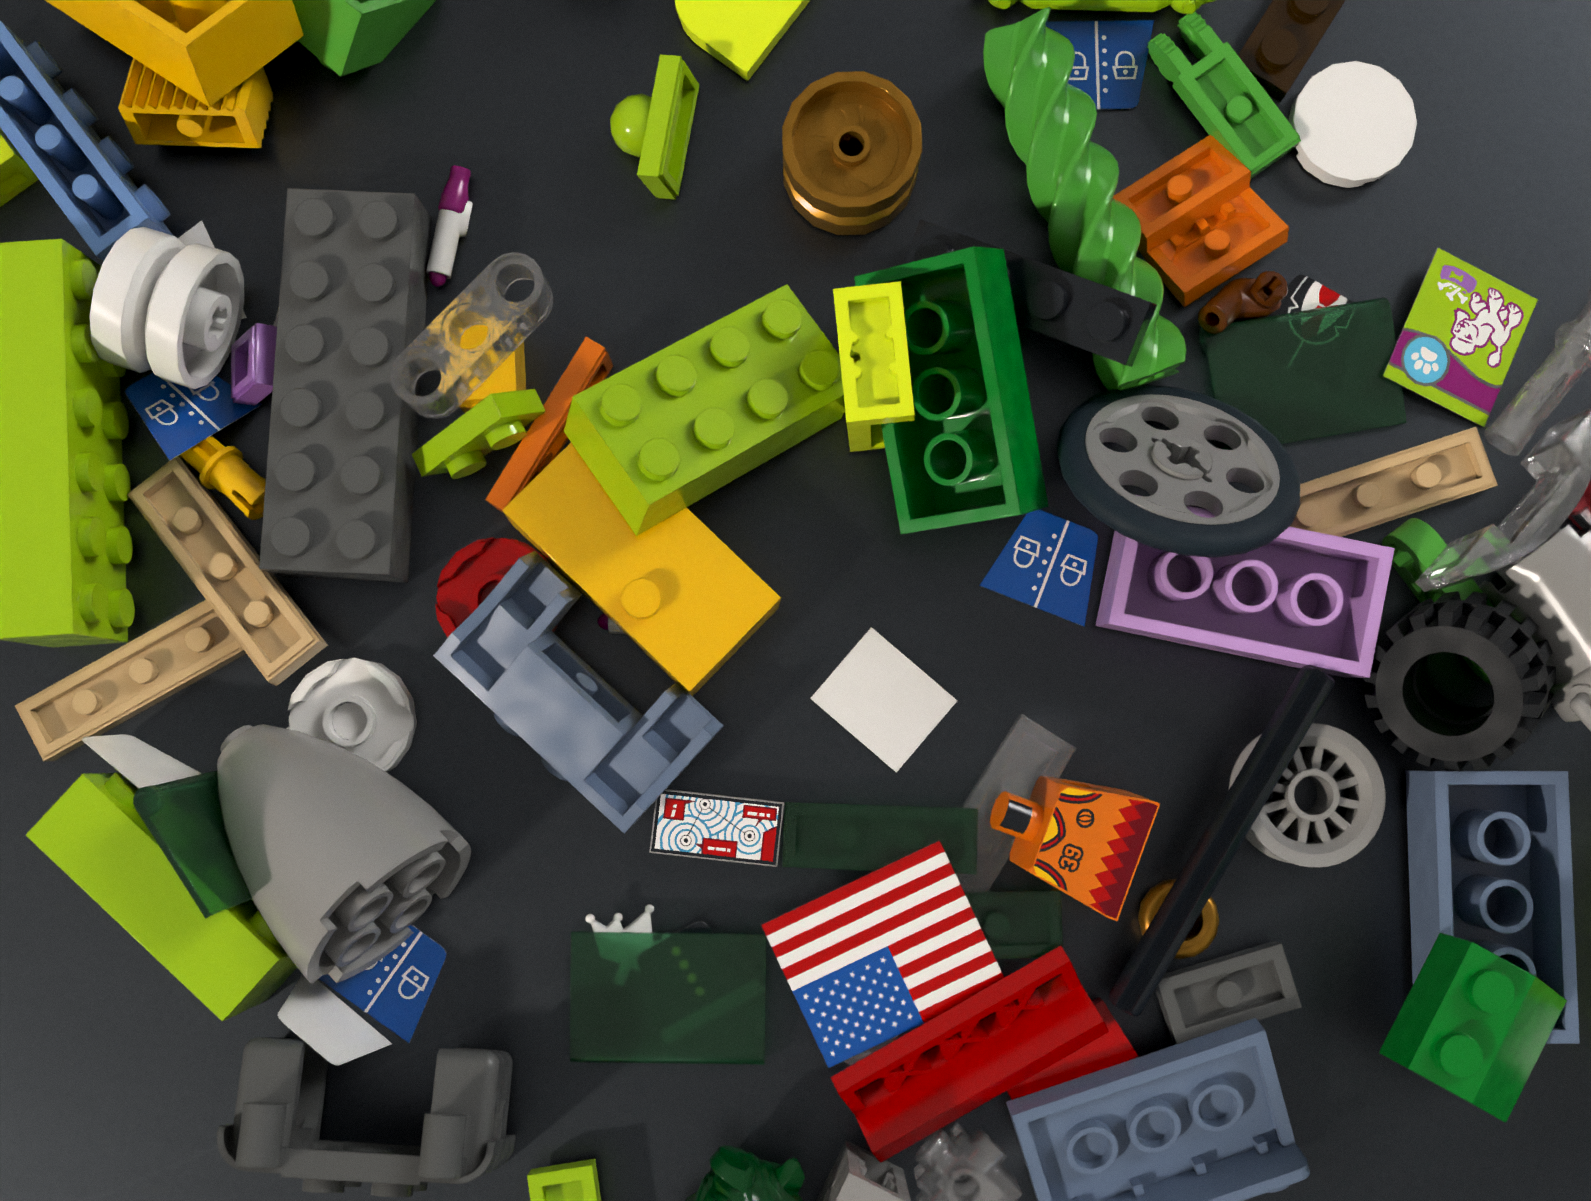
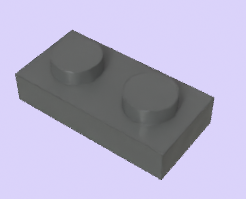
M1276 941L1165 973L1155 989L1171 1041L1175 1044L1253 1018L1262 1020L1302 1007L1283 946Z

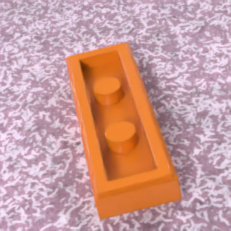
M585 337L543 405L546 412L533 421L527 431V435L520 442L485 499L499 511L503 512L502 510L563 449L568 440L564 433V428L572 397L605 380L613 367V362L605 347Z

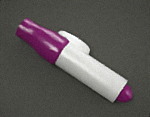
M451 166L449 178L441 193L438 205L439 214L426 272L429 274V280L435 287L442 286L447 279L451 278L459 237H466L473 206V203L469 201L468 194L471 171L461 166Z

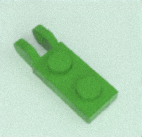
M1196 12L1187 14L1178 21L1179 32L1194 56L1201 60L1192 66L1182 51L1176 47L1174 41L1169 36L1167 37L1165 33H1160L1148 42V53L1165 79L1173 82L1172 87L1209 135L1211 134L1251 171V180L1292 151L1301 141L1300 136L1228 42L1223 44L1201 15H1198Z

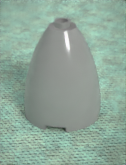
M266 724L254 727L251 725L242 726L228 735L220 747L221 754L217 760L218 798L225 833L236 866L255 907L265 920L276 941L311 984L326 974H329L336 983L355 976L384 958L413 934V931L408 926L426 911L434 893L440 899L448 897L463 876L471 856L469 843L432 806L398 779L368 760L333 743L300 731Z

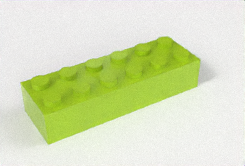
M63 239L0 243V640L53 648L127 643L128 627L132 625L135 615L134 600L132 594L126 588V564L130 562L133 553L132 538L124 524V501L128 500L129 496L127 494L131 491L129 472L122 461V439L127 437L129 430L128 414L120 397V377L125 375L126 368L110 364L99 358L91 341L89 316L93 289L101 265Z

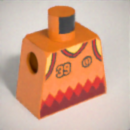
M1040 776L1035 783L1029 800L1003 791L993 805L990 825L992 829L1015 836L1010 851L1011 862L1105 917L1118 921L1160 803L1123 789Z

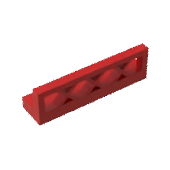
M1060 945L830 1078L839 1096L854 1113L873 1155L881 1163L1109 1031L1100 1013L1081 985L1069 957ZM1060 974L1059 977L1053 979L1052 981H1050V982L1046 983L1045 985L1041 986L1040 988L1036 989V988L1039 987L1040 985L1044 984L1045 982L1051 980L1052 978H1054V977H1056V976H1058V975ZM995 1012L994 1014H992L991 1016L985 1018L984 1020L979 1021V1020L983 1019L984 1017L990 1015L991 1013ZM938 1045L937 1047L931 1049L930 1051H928V1052L922 1054L923 1052L929 1050L930 1048H932V1047ZM878 1078H881V1079L875 1081L874 1083L868 1085L867 1087L861 1089L860 1091H857V1090H859L860 1088L866 1086L867 1084L873 1082L874 1080H876V1079H878Z

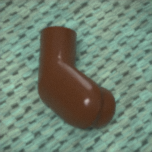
M1264 271L1256 279L1237 278L1232 280L1200 309L1198 321L1205 331L1217 334L1225 330L1235 319L1268 316L1280 308L1281 300L1288 294V284L1285 278L1275 271Z

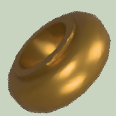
M1176 879L1158 883L1149 889L1141 901L1138 920L1142 935L1146 932ZM1211 896L1174 957L1175 959L1197 956L1206 950L1216 937L1219 915L1217 905Z

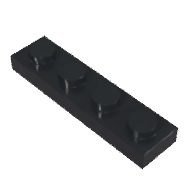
M920 219L904 264L973 246L1002 248ZM1004 250L1018 325L1121 364L1133 366L1156 309V304Z

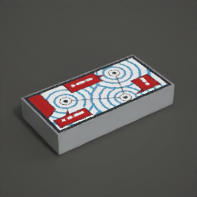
M666 789L655 801L649 853L777 867L784 802Z

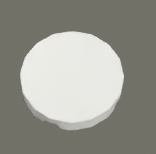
M1359 61L1332 64L1312 76L1292 103L1288 119L1301 139L1295 148L1298 151L1296 157L1303 168L1324 183L1345 188L1363 186L1367 182L1379 180L1391 173L1412 147L1417 127L1413 100L1400 80L1380 66Z
M359 658L327 661L306 674L292 693L287 710L290 711V727H287V729L300 731L333 743L368 760L385 772L394 769L410 749L417 724L414 700L402 679L381 663Z

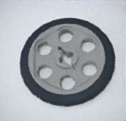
M1142 385L1122 391L1111 389L1092 396L1076 407L1059 431L1057 443L1059 463L1063 478L1075 498L1093 516L1121 535L1155 549L1184 556L1215 558L1246 554L1275 540L1292 524L1300 507V479L1292 457L1279 440L1252 417L1227 403L1201 393L1175 387ZM1145 421L1160 422L1169 427L1170 430L1153 428ZM1207 440L1223 442L1233 450L1216 448ZM1102 443H1117L1124 446L1129 452H1116L1108 449ZM1228 482L1243 483L1252 488L1256 493L1241 492L1232 487ZM1133 485L1147 491L1150 496L1133 495L1125 491L1122 486ZM1192 505L1205 508L1215 517L1198 516L1188 510L1186 506Z

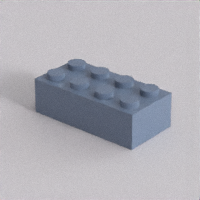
M1405 770L1412 983L1414 984L1439 933L1472 941L1536 976L1567 1000L1546 1044H1580L1568 771L1461 770L1459 772Z

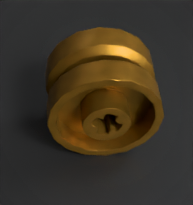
M865 71L835 72L812 82L792 102L782 126L784 186L794 208L817 228L836 235H865L888 225L907 206L916 183L922 154V128L911 100L891 81Z

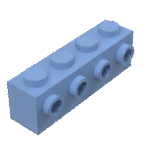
M0 20V128L94 254L104 261L115 242L133 228L146 227L173 235L163 222L171 214L162 201L146 184L137 188L128 176L127 172L135 167L129 157L110 136L101 140L91 127L93 123L99 120L92 108L74 88H70L65 92L55 79L63 70L51 54L37 40L27 45Z

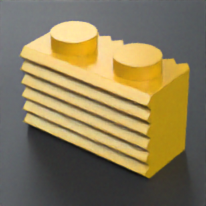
M133 58L118 109L135 144L262 148L264 129H267L266 120H269L268 111H271V102H273V92L262 67L214 105L208 107Z

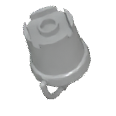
M1585 507L1571 515L1583 529L1576 532L1570 524L1562 530L1557 527L1534 550L1496 571L1507 583L1503 588L1498 591L1489 581H1484L1479 585V588L1483 593L1488 594V599L1495 608L1502 600H1505L1516 606L1511 613L1514 619L1521 623L1529 616L1539 626L1532 635V638L1535 642L1548 640L1553 653L1545 664L1546 666L1556 667V682L1549 690V692L1554 694L1551 704L1563 721H1582L1591 732V511L1588 507Z

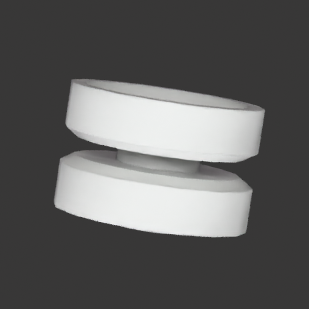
M150 228L130 229L115 242L108 253L93 289L89 316L91 341L99 358L110 364L139 373L152 370L156 376L165 381L192 389L208 385L220 372L231 352V345L235 342L241 323L244 305V276L239 260L229 252L203 244L185 246L177 237Z

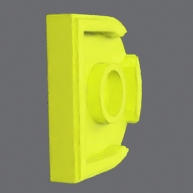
M675 0V6L682 27L691 40L746 81H749L810 0Z

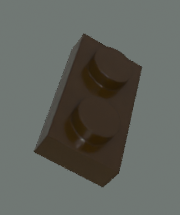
M1273 0L1238 54L1270 97L1278 102L1282 101L1345 0Z

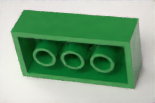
M973 246L855 276V286L901 281L915 419L914 421L881 424L900 533L907 534L1018 516L1049 507L1004 249Z

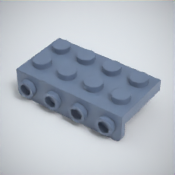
M1256 1018L1006 1102L1037 1201H1244L1267 1192L1282 1191L1291 1184L1305 1180L1310 1175L1307 1158L1295 1143L1266 1031Z

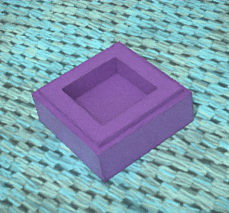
M255 323L231 345V398H233V403L255 406L272 392L277 326Z

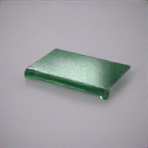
M1386 297L1232 322L1225 330L1217 334L1208 333L1203 328H1200V345L1203 352H1207L1213 398L1235 407L1258 421L1281 444L1407 423L1402 385L1383 376L1396 346L1391 307ZM1220 442L1221 449L1233 450L1227 444Z
M217 770L158 785L145 786L135 792L133 797L135 809L205 919L252 900L225 831L218 798Z
M572 931L570 1062L765 1065L766 934Z

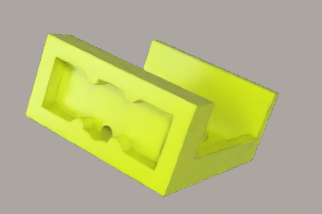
M901 281L833 289L850 452L885 448L881 424L914 421L915 419Z

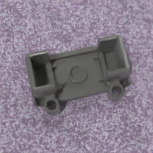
M253 1038L246 1043L243 1050L233 1124L220 1125L217 1130V1146L220 1155L227 1164L237 1170L279 1173L284 1178L303 1179L302 1191L343 1193L345 1187H361L362 1182L372 1183L371 1195L412 1197L413 1191H426L428 1182L467 1183L497 1170L508 1161L513 1153L516 1142V1135H506L513 1061L510 1054L502 1050L440 1048L436 1060L431 1113L424 1114L421 1146L332 1140L319 1141L329 1062L302 1039Z

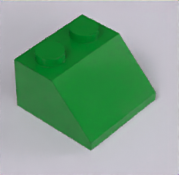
M1439 933L1379 1053L1506 1123L1567 1000L1536 976L1476 943Z

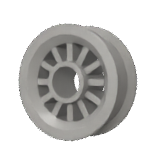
M1312 723L1273 789V799L1266 801L1245 838L1256 849L1273 859L1304 867L1320 868L1347 861L1361 852L1370 843L1383 819L1386 791L1383 776L1376 760L1358 739L1339 728ZM1262 734L1253 739L1240 753L1232 769L1229 789ZM1305 746L1306 749L1303 759L1299 747ZM1324 752L1329 757L1321 764ZM1341 768L1345 776L1334 779V774ZM1308 777L1316 786L1317 800L1311 809L1303 812L1296 804L1294 792L1299 781ZM1348 788L1349 799L1340 797L1339 790ZM1338 806L1347 808L1343 818L1335 811ZM1280 810L1277 816L1270 821L1267 813ZM1324 820L1334 828L1331 833H1328ZM1291 825L1288 838L1283 833ZM1308 830L1310 831L1313 840L1310 842H1306Z

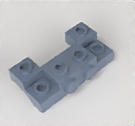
M534 551L520 557L486 599L451 633L433 656L494 712L497 723L505 731L514 736L521 737L541 756L543 765L551 774L561 780L568 781L625 834L668 786L687 768L724 725L677 682L664 691L644 715L638 712L552 632L582 594Z

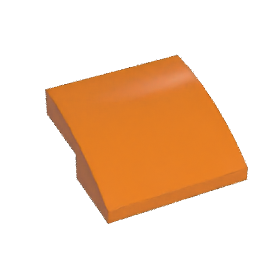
M1211 134L1113 196L1114 199L1128 206L1137 215L1142 230L1138 250L1145 260L1157 270L1162 278V282L1184 307L1288 242L1289 226L1250 188L1251 171Z

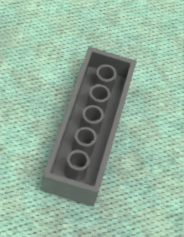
M287 188L259 569L282 577L408 583L416 463L411 454L417 450L428 273L426 269L430 255L432 217L415 193Z

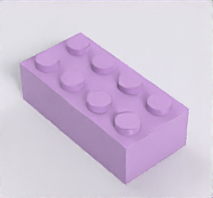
M1186 506L1188 510L1198 516L1215 517L1207 509ZM1289 526L1271 543L1246 554L1218 558L1184 556L1155 549L1114 531L1096 626L1296 668L1308 665L1326 674L1344 678H1370L1395 548Z

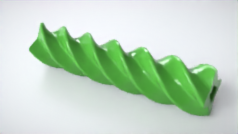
M1047 7L1020 22L991 29L985 34L983 49L984 71L988 85L995 98L1005 108V124L1009 141L1017 156L1026 164L1027 186L1031 200L1038 212L1048 222L1049 245L1059 269L1157 305L1132 367L1092 353L1095 370L1102 384L1108 390L1118 389L1122 391L1178 373L1179 371L1175 368L1185 362L1187 349L1185 339L1179 328L1168 319L1159 315L1164 294L1162 278L1155 268L1136 256L1142 232L1140 220L1132 209L1113 198L1119 177L1118 162L1111 152L1090 141L1097 118L1096 104L1091 96L1068 83L1075 60L1074 46L1068 38L1046 27L1051 8Z

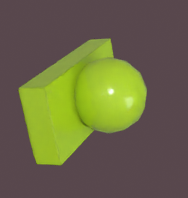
M660 54L652 97L645 94L627 96L615 106L610 117L611 134L615 144L625 153L640 157L637 176L656 198L676 200L677 196H679L700 86L681 56Z

